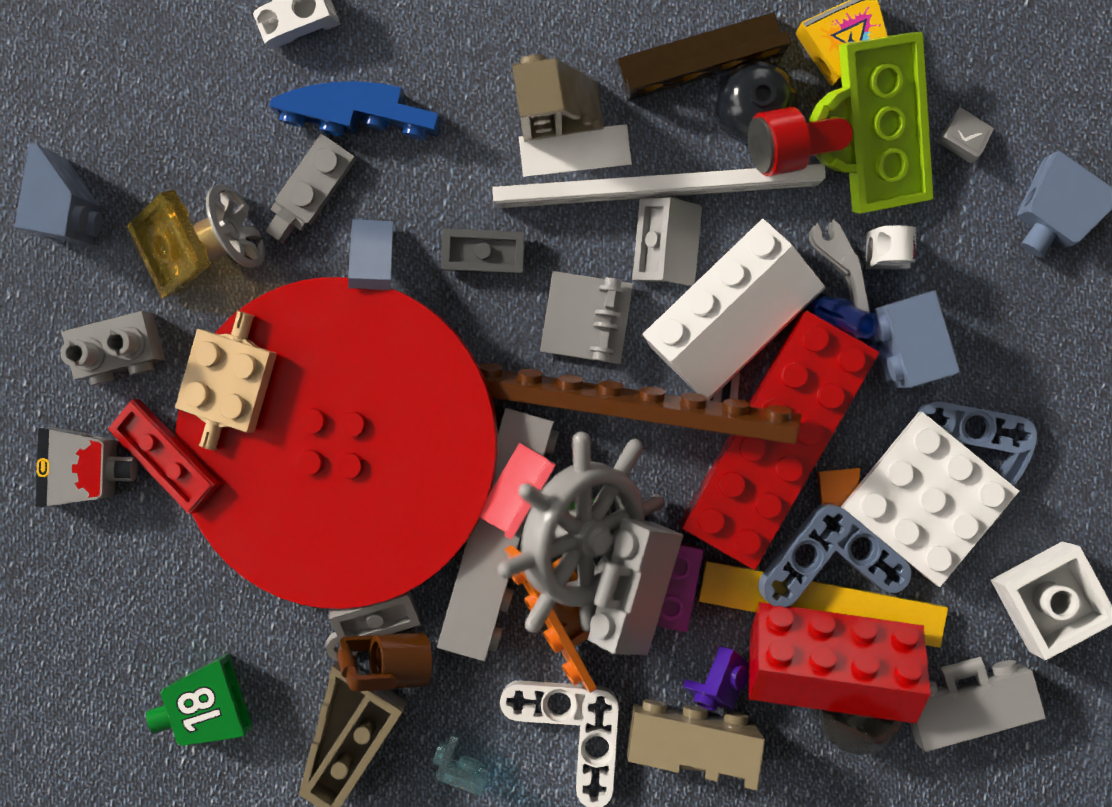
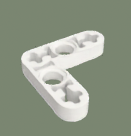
M521 680L509 683L503 689L500 699L501 710L509 719L521 722L580 725L576 777L577 797L586 807L605 806L612 797L619 710L614 692L607 687L596 686L597 689L589 693L580 684L574 686L573 684ZM515 691H523L525 699L536 700V691H543L541 699L542 713H535L536 704L532 703L523 704L520 711L514 710V703L507 702V698H513ZM555 693L566 694L571 700L569 710L564 714L553 713L547 704L551 695ZM598 696L604 697L605 703L612 705L611 709H604L603 726L611 725L610 730L599 726L586 728L587 723L595 726V710L588 707V705L596 703ZM600 736L606 739L609 744L607 753L597 758L589 755L585 746L590 738ZM584 764L595 768L608 766V770L599 768L600 786L606 787V789L599 790L596 797L590 796L589 789L583 788V785H590L592 776L591 767L583 769Z

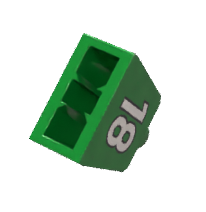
M230 654L223 655L161 690L164 705L147 710L146 721L150 731L156 734L172 728L176 743L179 746L238 738L244 736L253 727Z

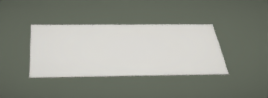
M627 124L607 126L602 130L525 142L523 136H519L523 177L632 165Z

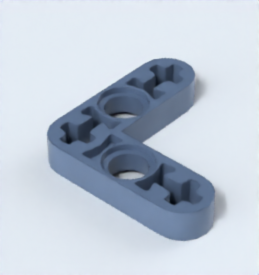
M824 503L818 505L810 513L763 572L759 579L758 589L762 598L775 607L790 606L798 599L834 552L871 583L888 593L900 592L908 586L911 580V569L909 564L849 512L837 505ZM826 515L836 516L834 522L837 524V527L834 531L826 529L827 525L823 521ZM813 532L819 535V538L825 540L826 543L822 546L820 542L810 538L809 535ZM866 537L870 545L869 551L863 558L855 559L851 553V545L857 538ZM810 544L814 549V558L808 565L799 566L795 561V552L801 545ZM878 559L882 563L893 567L894 573L897 574L894 580L886 578V573L874 565ZM787 564L791 569L800 573L799 577L792 576L783 567ZM774 580L783 582V586L787 589L783 595L777 592L774 594L775 589L771 586Z

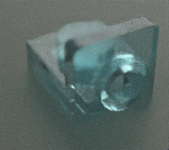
M452 732L448 743L440 740L432 764L439 766L435 779L482 796L489 771L483 769V763L474 758L460 756L458 760L452 757L459 738V734Z

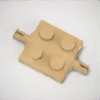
M237 311L231 334H217L203 329H197L175 408L194 414L206 422L202 439L199 443V446L205 447V449L217 450L222 427H232L244 432H255L277 355L275 352L258 347L248 339L255 315Z

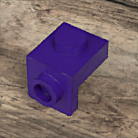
M719 646L706 683L702 684L685 679L683 688L694 696L693 703L704 709L716 711L719 706L734 710L740 691L744 689L748 681L749 663L733 649Z

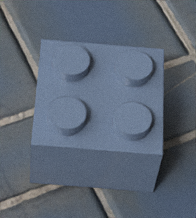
M936 291L869 310L873 332L868 335L872 343H878L882 357L878 359V369L885 383L889 382L891 388L914 387L960 373Z

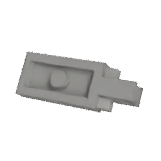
M321 133L275 198L276 202L270 210L275 212L276 215L266 229V232L279 242L284 243L295 227L303 231L307 224L311 225L355 163V156Z

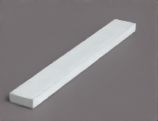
M810 164L801 171L769 177L762 175L754 168L493 187V201L495 207L499 209L818 186L826 178L823 164Z

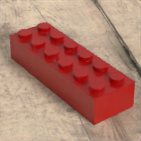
M809 311L800 313L748 402L749 407L766 409L771 405H779L792 409V413L802 414L796 444L730 434L678 525L685 531L755 570L880 352Z

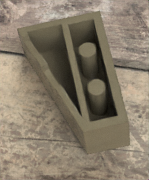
M544 54L525 56L520 59V64L512 65L524 142L604 129L597 81L557 58L546 59Z
M336 661L331 668L324 703L321 706L319 722L314 741L311 745L299 795L317 807H341L402 714L408 701L391 690L360 692L351 690L348 687L346 678L342 676ZM358 669V675H367Z
M651 699L643 700V705L633 703L626 749L628 762L677 773L681 769L706 772L705 779L717 782L719 781L720 774L745 779L744 788L758 790L764 738L754 721L749 720V715L736 711H725L724 716L708 714L707 709L694 705H685L683 710L667 708V703Z

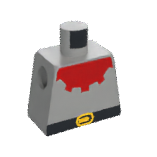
M57 427L38 428L35 507L112 497L115 494L116 481L134 482L136 480L138 472L137 459L135 457H116L117 442L112 438Z

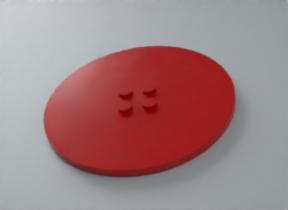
M322 277L301 280L262 294L244 305L238 311L255 315L248 339L260 348L277 353L255 432H244L232 427H222L217 450L205 449V447H200L199 443L201 442L206 422L194 414L178 409L176 437L221 483L197 513L192 514L200 531L218 555L244 579L270 594L300 605L333 609L364 607L387 601L424 583L447 565L471 537L481 519L480 515L495 479L498 459L496 414L490 390L472 352L443 318L413 297L393 288L391 290L348 288V278ZM237 312L228 318L215 333L231 334Z

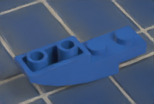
M348 81L310 85L273 97L269 104V107L280 116L279 121L296 127H303L304 122L320 125L319 131L338 137H343L344 131L356 134L359 118L363 119L362 124L367 127L385 131L387 126L390 125L402 128L403 135L419 140H426L427 135L438 137L442 122L439 114L436 112L404 105L406 95L402 87L382 83Z

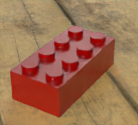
M758 603L750 630L749 700L917 724L931 695L924 625L791 606L775 607L770 603Z

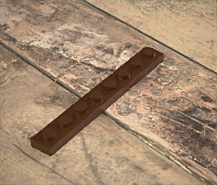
M495 363L479 364L492 398L796 444L800 431L802 414L792 413V409L785 406L771 405L763 409L749 407L748 402L739 399H727L722 403L709 401L706 396L698 393H684L682 396L665 394L663 389L657 387H642L640 390L624 388L622 383L616 381H601L599 384L583 382V378L576 375H561L558 378L543 376L541 371L535 369H521L518 372L503 370V366Z

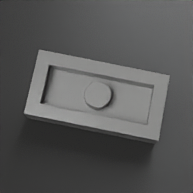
M672 197L640 199L632 280L640 282H669L685 286H693L695 284L702 214L701 205Z

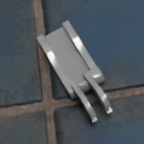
M832 220V223L829 222V241L823 239L822 231L817 223L809 232V242L812 248L830 261L836 270L843 275L849 293V317L854 322L855 338L857 339L861 336L863 338L873 332L859 258L854 253L839 223Z

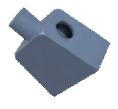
M1059 150L1045 157L1017 213L1020 220L1032 227L1022 241L1021 246L1032 255L1043 257L1052 243L1061 248L1076 245L1112 209V187Z

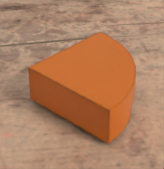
M860 468L817 471L820 505L830 503L841 507L858 486Z

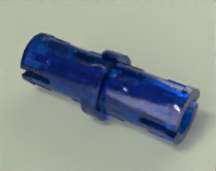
M821 293L803 310L804 312L809 311L842 331L846 330L864 339L872 337L878 328V317L876 314L856 308L851 301L842 297L833 299Z

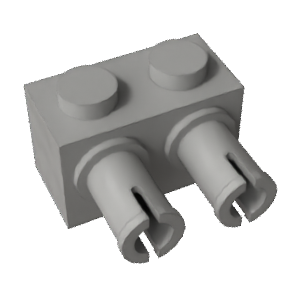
M138 311L62 331L64 344L60 352L63 362L71 367L74 380H89L90 386L115 381L114 374L126 370L129 371L130 376L151 372L154 370L153 363L165 360L154 313Z

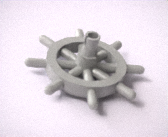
M578 432L573 437L574 465L557 474L542 491L531 483L525 482L519 486V497L532 506L523 531L521 554L501 562L497 570L498 574L506 579L525 572L530 584L541 594L525 622V628L529 632L536 633L542 628L556 602L565 606H579L580 627L583 631L590 632V622L596 612L595 596L605 562H611L614 540L619 533L622 519L645 521V516L664 507V498L658 494L642 500L637 486L628 476L642 453L643 444L640 440H630L612 468L605 464L591 461L589 435L585 432ZM604 484L592 504V487ZM575 499V509H567ZM614 502L616 512L606 516L608 510ZM563 554L553 572L551 559ZM598 556L602 557L598 564L594 567V558ZM577 566L578 579L572 582H568Z

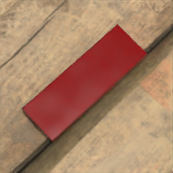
M132 399L109 426L108 430L188 514L197 513L221 485L210 471L140 399Z

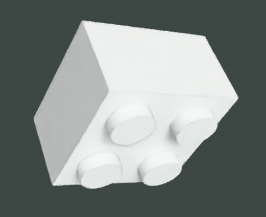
M1062 541L991 579L1028 651L1044 660L1061 653L1112 625V605L1080 546Z

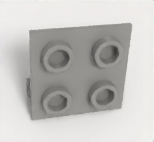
M552 271L540 352L621 364L633 283L621 282L622 280L605 277V279Z

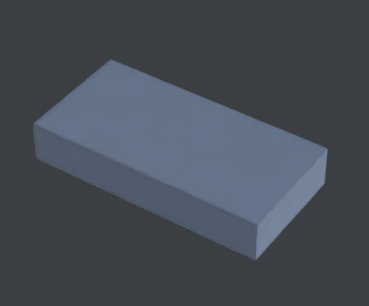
M352 219L348 288L391 290L393 221Z

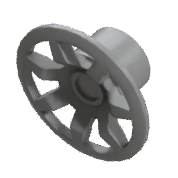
M217 184L211 187L206 196L208 217L195 223L193 226V236L198 248L211 260H216L229 254L238 264L251 269L260 266L265 258L263 240L261 239L258 244V249L254 243L246 240L262 238L260 232L254 227H243L241 223L248 216V211H250L248 204L235 190L226 185ZM218 193H220L221 202L216 199ZM234 200L240 205L235 213L232 212ZM245 252H246L247 255H248L249 257H251L253 260L246 258V257L244 256V255H245Z

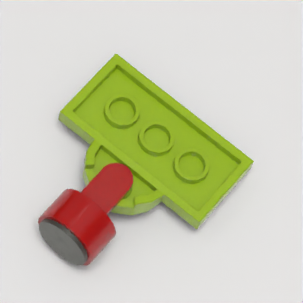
M910 32L839 44L842 87L827 93L816 104L809 122L806 123L802 113L795 107L760 112L750 122L748 129L749 153L755 168L766 177L801 171L806 168L810 156L815 155L824 166L834 171L849 172L852 212L861 214L933 200L923 32Z

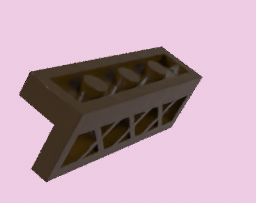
M775 12L617 58V64L628 101L735 70L738 66L755 60L765 61L782 56L791 44L788 31L780 32Z

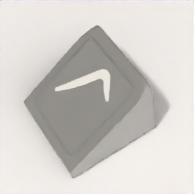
M959 107L937 140V143L971 164L981 156L994 128Z

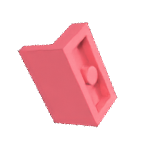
M519 443L489 493L480 518L506 532L504 536L512 540L531 508V505L519 497V486L525 482L531 483L541 491L556 463Z

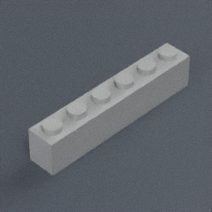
M505 408L498 432V459L493 487L519 443L542 456L545 453L553 455L559 431L552 430L554 421ZM529 509L512 540L504 536L506 532L484 519H480L467 541L437 648L485 661L488 650L496 652L503 629L495 626L499 611L508 612L514 589L506 587L509 578H502L498 574L497 569L501 562L509 559L504 550L505 548L512 545L521 552L518 544L531 509Z

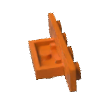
M512 545L504 549L509 559L521 554ZM561 558L552 563L553 572ZM575 570L572 573L568 582H572L578 579V575L575 572ZM521 572L513 576L512 579L518 586L522 583L525 586L529 596L524 598L531 611L541 594L530 584L525 572ZM556 602L545 621L548 629L543 632L544 637L555 653L562 652L567 661L562 665V669L574 686L580 683L589 693H592L597 687L575 649L577 645L588 639L590 632H585L580 627L579 606H565Z

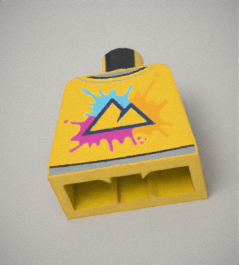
M848 0L801 22L795 32L797 38L831 86L842 83L839 44L887 36L878 0Z

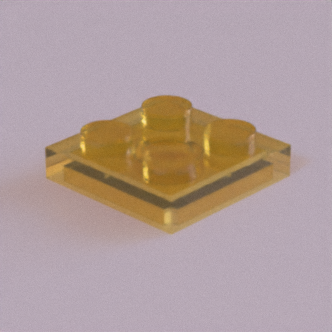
M175 189L161 192L127 225L162 299L176 295L211 265L206 247L199 240L191 224L189 212L186 206L181 203Z

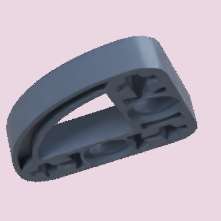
M927 402L917 409L916 414L923 412L926 415L934 414L936 408L939 409L938 415L945 418L944 425L939 426L962 444L1009 452L997 473L1013 486L1026 470L1037 441V430L1029 419L947 402ZM974 415L981 417L986 424L984 434L977 439L970 438L965 431L967 420ZM1018 424V431L1024 433V439L1016 440L1013 446L1012 438L995 434L997 428L1015 429ZM994 436H995V444L992 443V440H993Z

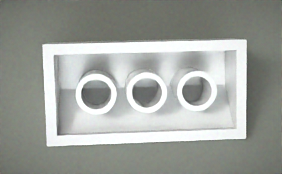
M762 219L642 335L651 349L696 393L702 394L707 397V400H710L825 290V286L793 245Z

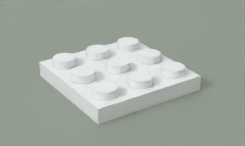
M918 412L841 505V508L849 512L936 586L941 587L1018 494L1019 490L925 413Z

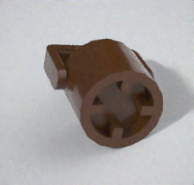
M425 633L346 636L340 639L336 658L341 674L346 678L348 687L351 690L357 692L426 687L429 684L432 672V653L429 639ZM369 651L370 675H358V668L352 652Z

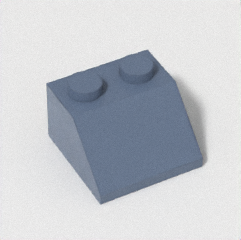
M29 143L14 227L46 238L93 246L94 238L100 234L102 228V215L99 212L100 205L68 159L37 144Z

